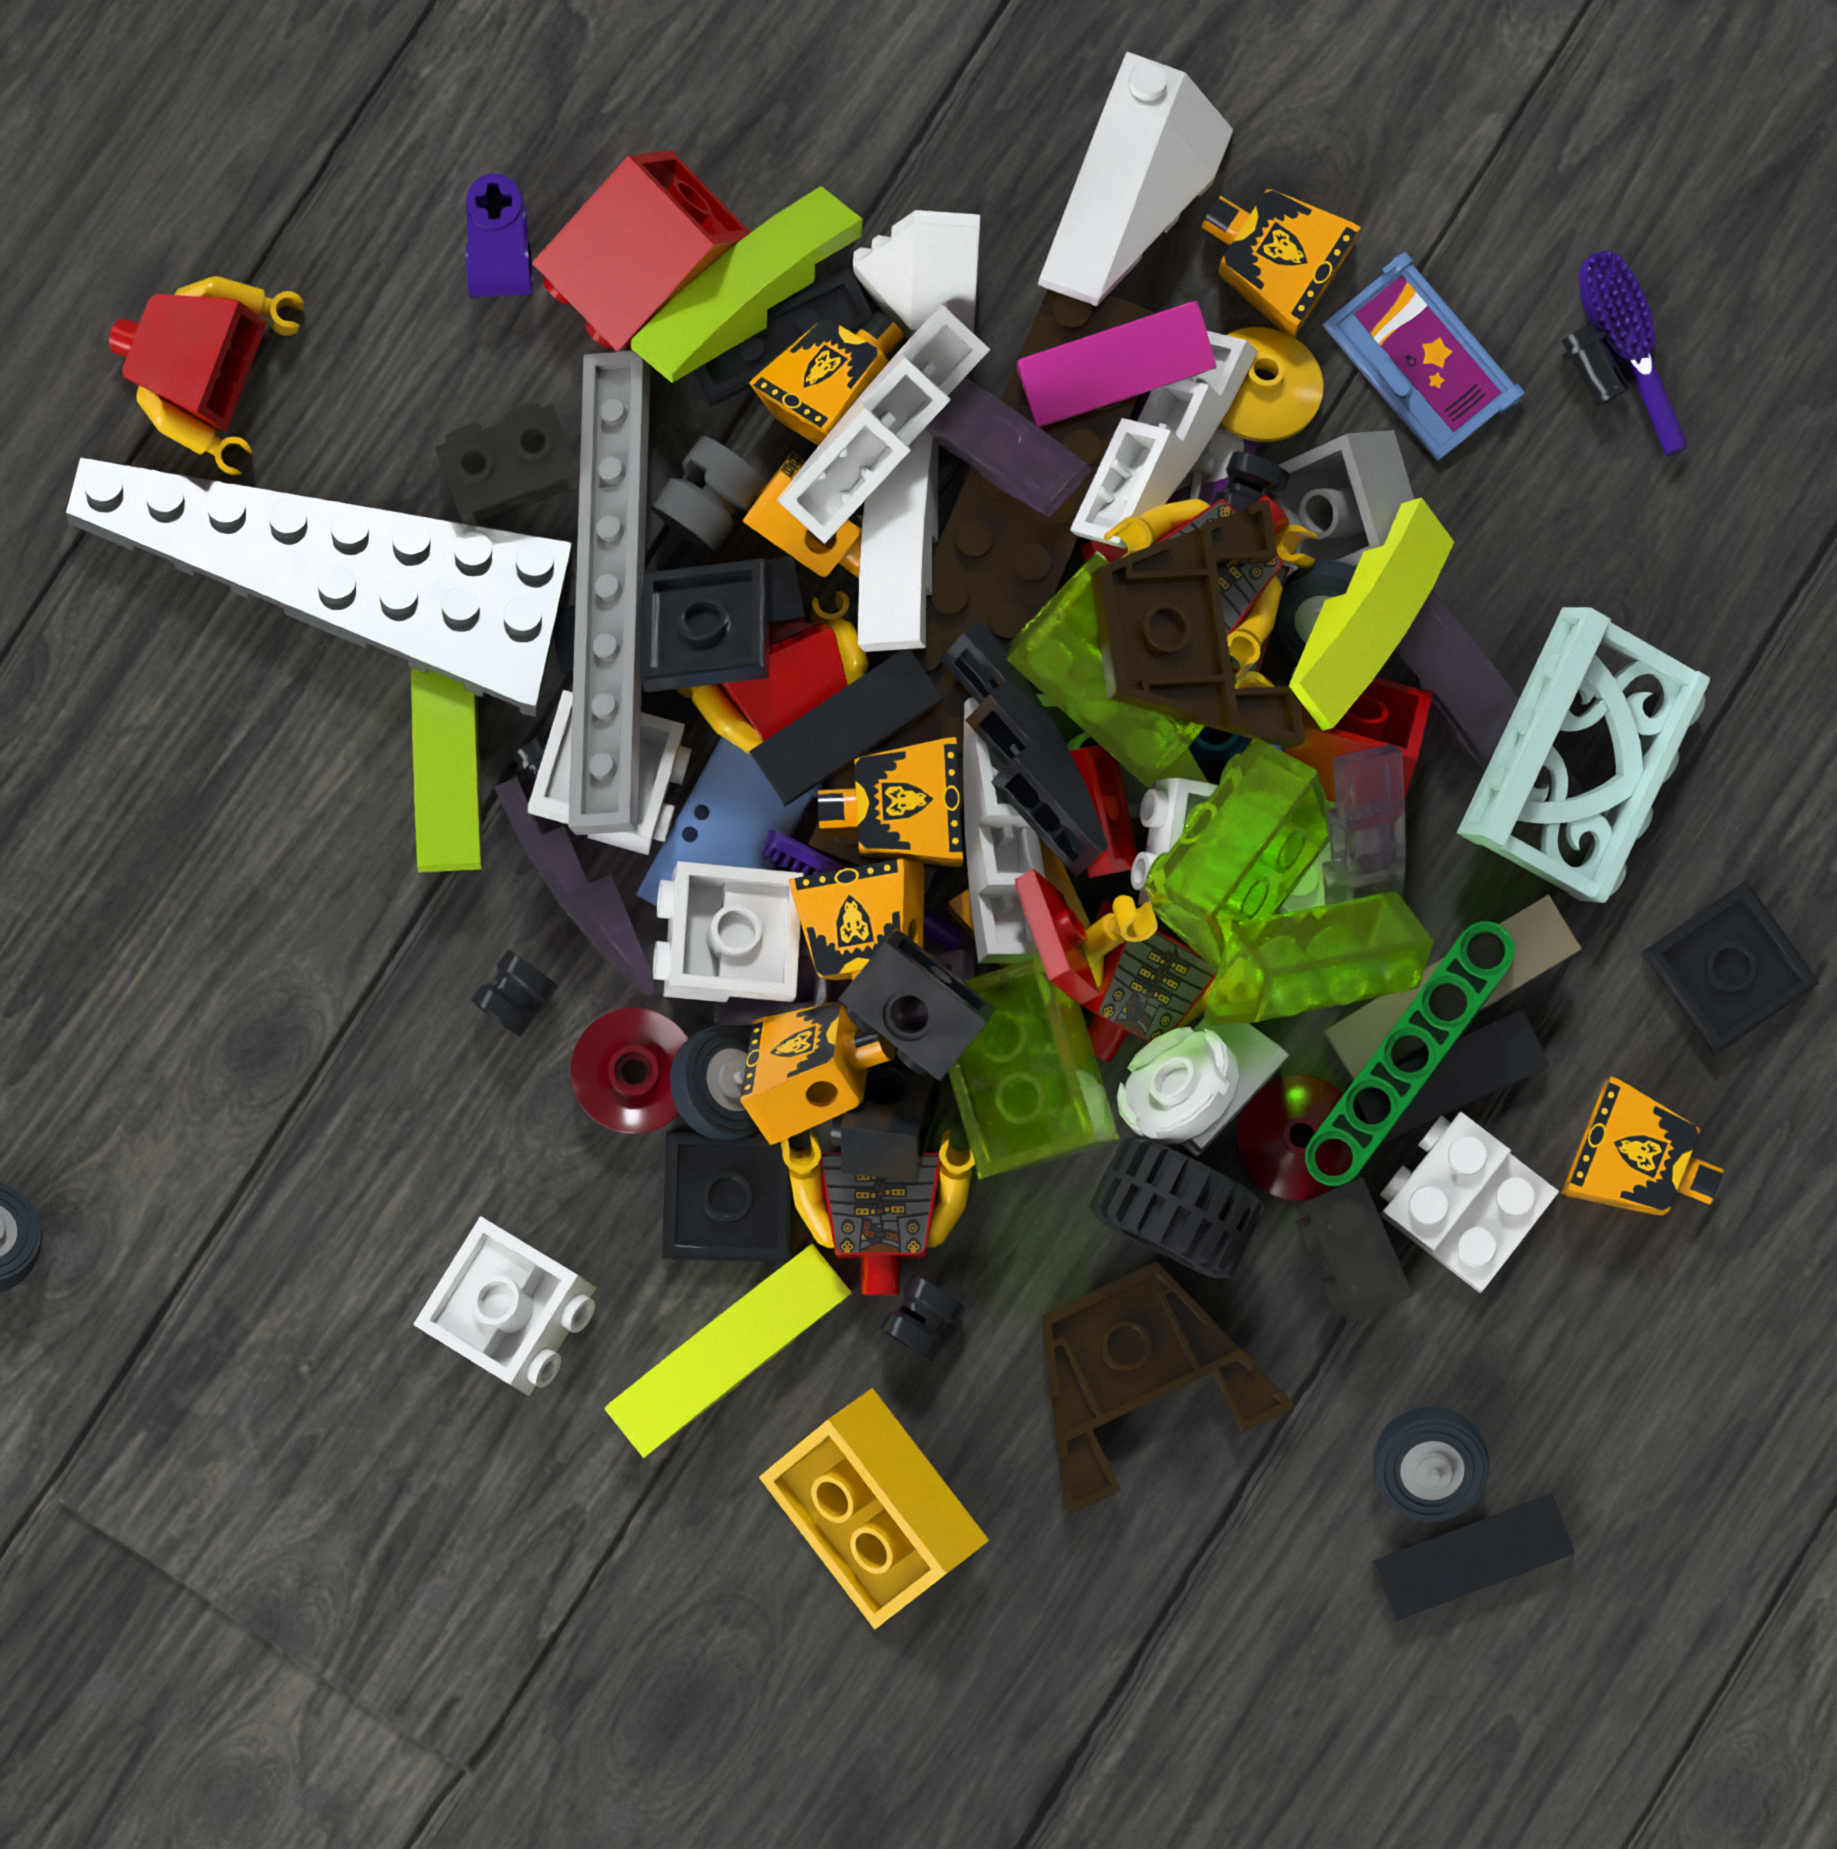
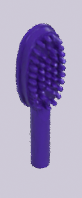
M1606 250L1596 252L1585 259L1578 275L1581 300L1590 324L1595 323L1599 332L1606 331L1609 337L1604 342L1614 360L1629 366L1665 456L1682 452L1688 448V444L1651 357L1656 337L1653 317L1646 296L1634 273L1623 258L1614 252Z
M769 829L767 832L768 836L763 843L765 848L761 855L764 859H769L770 863L777 862L780 856H782L778 864L779 868L788 866L791 861L787 872H795L799 866L798 873H804L803 876H807L808 872H810L809 875L847 869V867L778 831ZM924 908L923 936L955 952L966 930Z

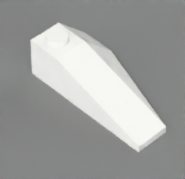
M1126 52L1040 275L1039 286L1098 306L1141 260L1143 252L1163 231L1167 233L1178 221L1180 213L1197 195L1201 197L1213 184L1231 139L1233 129L1185 72Z
M915 210L892 226L891 237L878 235L872 239L871 249L860 247L854 251L853 272L857 283L886 316L902 330L908 340L941 304L974 333L979 272L980 215Z

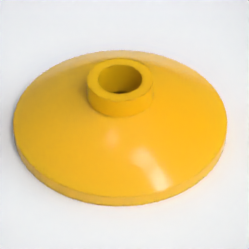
M1249 327L1227 334L1226 336L1247 340L1258 353L1230 408L1219 425L1237 437L1255 442L1280 441L1302 431L1315 417L1323 396L1322 373L1313 354L1296 338L1272 328ZM1262 369L1269 371L1275 378L1268 381L1262 380L1257 377L1254 370Z

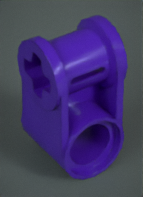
M491 173L481 176L472 183L466 197L468 243H466V273L470 298L532 295L533 267L531 246L528 239L527 211L520 190L513 180L504 175ZM502 195L507 206L502 208L501 218L490 219L487 210L484 208L491 206L492 196Z

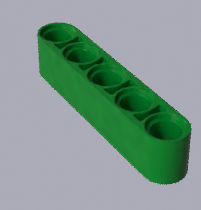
M1481 921L1469 926L1461 934L1311 1138L1305 1151V1163L1309 1173L1318 1182L1330 1187H1341L1351 1183L1360 1174L1508 973L1514 961L1515 944L1511 934L1503 926L1495 922ZM1483 934L1498 938L1505 950L1502 962L1491 969H1481L1474 966L1467 955V948L1470 942L1475 937ZM1454 986L1465 995L1467 1007L1464 1014L1458 1019L1443 1021L1431 1012L1429 1000L1432 993L1438 988ZM1406 1037H1415L1422 1040L1429 1051V1059L1426 1065L1414 1073H1406L1399 1070L1393 1064L1391 1058L1394 1045ZM1369 1088L1385 1092L1391 1101V1111L1388 1117L1383 1122L1375 1125L1361 1122L1354 1112L1356 1097L1362 1091ZM1329 1140H1341L1347 1143L1353 1153V1162L1350 1169L1339 1176H1328L1322 1173L1316 1163V1153L1319 1147Z

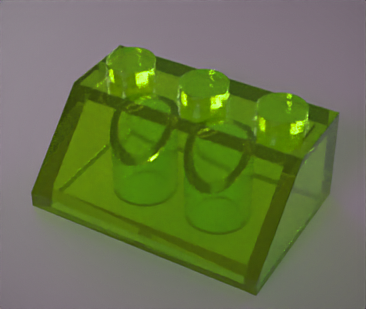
M1097 551L1014 637L1010 643L1007 660L1141 783L1149 788L1192 744L1204 726L1108 699L1090 574L1097 568L1110 562ZM1233 676V681H1234V686H1235L1236 683H1237V678H1236L1235 676Z
M1254 737L1242 754L1238 753L1228 761L1222 772L1220 784L1206 803H1199L1192 809L1185 821L1182 835L1168 853H1161L1149 868L1144 887L1155 915L1218 973L1227 978L1231 976L1338 831L1318 771Z
M1397 891L1232 923L1204 1019L1209 1026L1252 1023L1418 989L1434 941Z
M1038 956L964 981L996 1007L987 1024L948 1070L979 1179L1062 1159L1120 1140L1080 1004L1073 1001L1049 981L1041 957Z

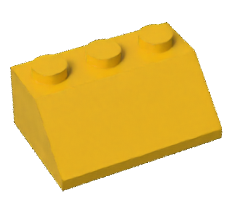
M873 1388L825 1421L759 1476L766 1488L874 1629L882 1625L989 1541Z

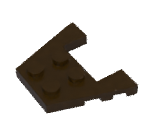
M1269 500L1256 502L1239 512L1224 518H1217L1176 538L1166 539L1097 568L1090 574L1109 700L1287 749L1297 748L1306 742L1300 701L1289 686L1236 689L1231 668L1216 565L1269 563L1278 556Z
M1157 1261L1041 1315L1064 1506L1068 1515L1121 1491L1093 1430L1206 1375L1212 1374L1241 1433L1294 1408L1291 1400L1280 1388H1277L1257 1367V1364L1222 1331L1202 1307Z

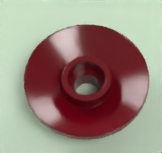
M622 1008L599 1017L582 1033L575 1045L571 1058V1084L579 1104L598 1124L619 1133L643 1134L669 1124L680 1115L673 1101L670 1088L671 1066L677 1051L688 1040V1037L670 1018L646 1008ZM630 1062H641L647 1068L646 1078L639 1084H629L623 1078V1070Z
M1291 1075L1278 1078L1264 1085L1248 1102L1242 1111L1237 1127V1149L1243 1167L1259 1187L1271 1195L1291 1201L1319 1199L1339 1188L1326 1186L1318 1182L1309 1173L1305 1163L1307 1147L1299 1148L1293 1145L1289 1133L1293 1126L1303 1124L1311 1129L1314 1136L1342 1098L1344 1092L1332 1083L1318 1077ZM1354 1106L1355 1115L1360 1120L1358 1112ZM1329 1140L1323 1143L1316 1153L1318 1168L1328 1176L1344 1174L1350 1169L1353 1162L1351 1148L1341 1140Z

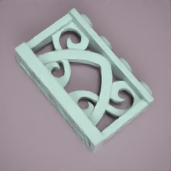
M1562 607L1457 830V834L1475 844L1489 848L1563 889L1580 901L1605 903L1609 896L1615 893L1622 884L1627 870L1625 864L1635 840L1646 831L1652 820L1653 809L1651 806L1662 783L1673 774L1678 764L1679 752L1677 750L1688 727L1699 718L1705 705L1704 692L1709 684L1710 677L1689 668L1610 622V618L1591 607ZM1599 644L1631 662L1613 677L1595 653ZM1643 674H1651L1656 677L1663 688L1650 718L1644 714L1642 707L1644 700L1653 693L1636 692L1625 698L1622 692L1634 678ZM1577 691L1582 696L1581 704H1588L1593 696L1596 698V701L1579 716H1574L1569 710ZM1605 716L1613 742L1616 775L1591 791L1566 799L1568 792L1567 770L1563 759L1552 744L1559 731L1582 730L1592 726ZM1542 766L1546 767L1551 774L1549 801H1544L1548 794L1549 784H1543L1539 789L1533 786ZM1606 811V813H1605L1604 816H1602V815L1600 814V813ZM1516 821L1544 823L1541 835V852L1510 835ZM1567 822L1566 838L1574 850L1580 851L1579 840L1584 832H1590L1594 836L1588 852L1579 867L1569 866L1561 857L1558 848L1560 823Z

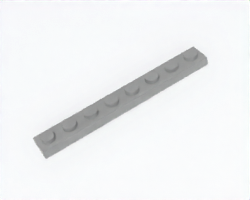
M633 350L586 354L583 361L568 825L575 835L637 831L641 717L642 573H645L650 364Z

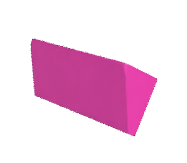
M1198 301L1189 302L1024 357L1017 361V372L1037 428L1217 368Z

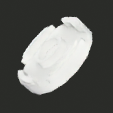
M1191 1027L1176 1028L1156 1037L1135 1055L1127 1067L1132 1074L1127 1080L1126 1087L1120 1082L1117 1093L1119 1114L1140 1138L1161 1145L1177 1144L1197 1136L1221 1117L1233 1099L1240 1076L1237 1057L1214 1031L1205 1029V1032H1194Z

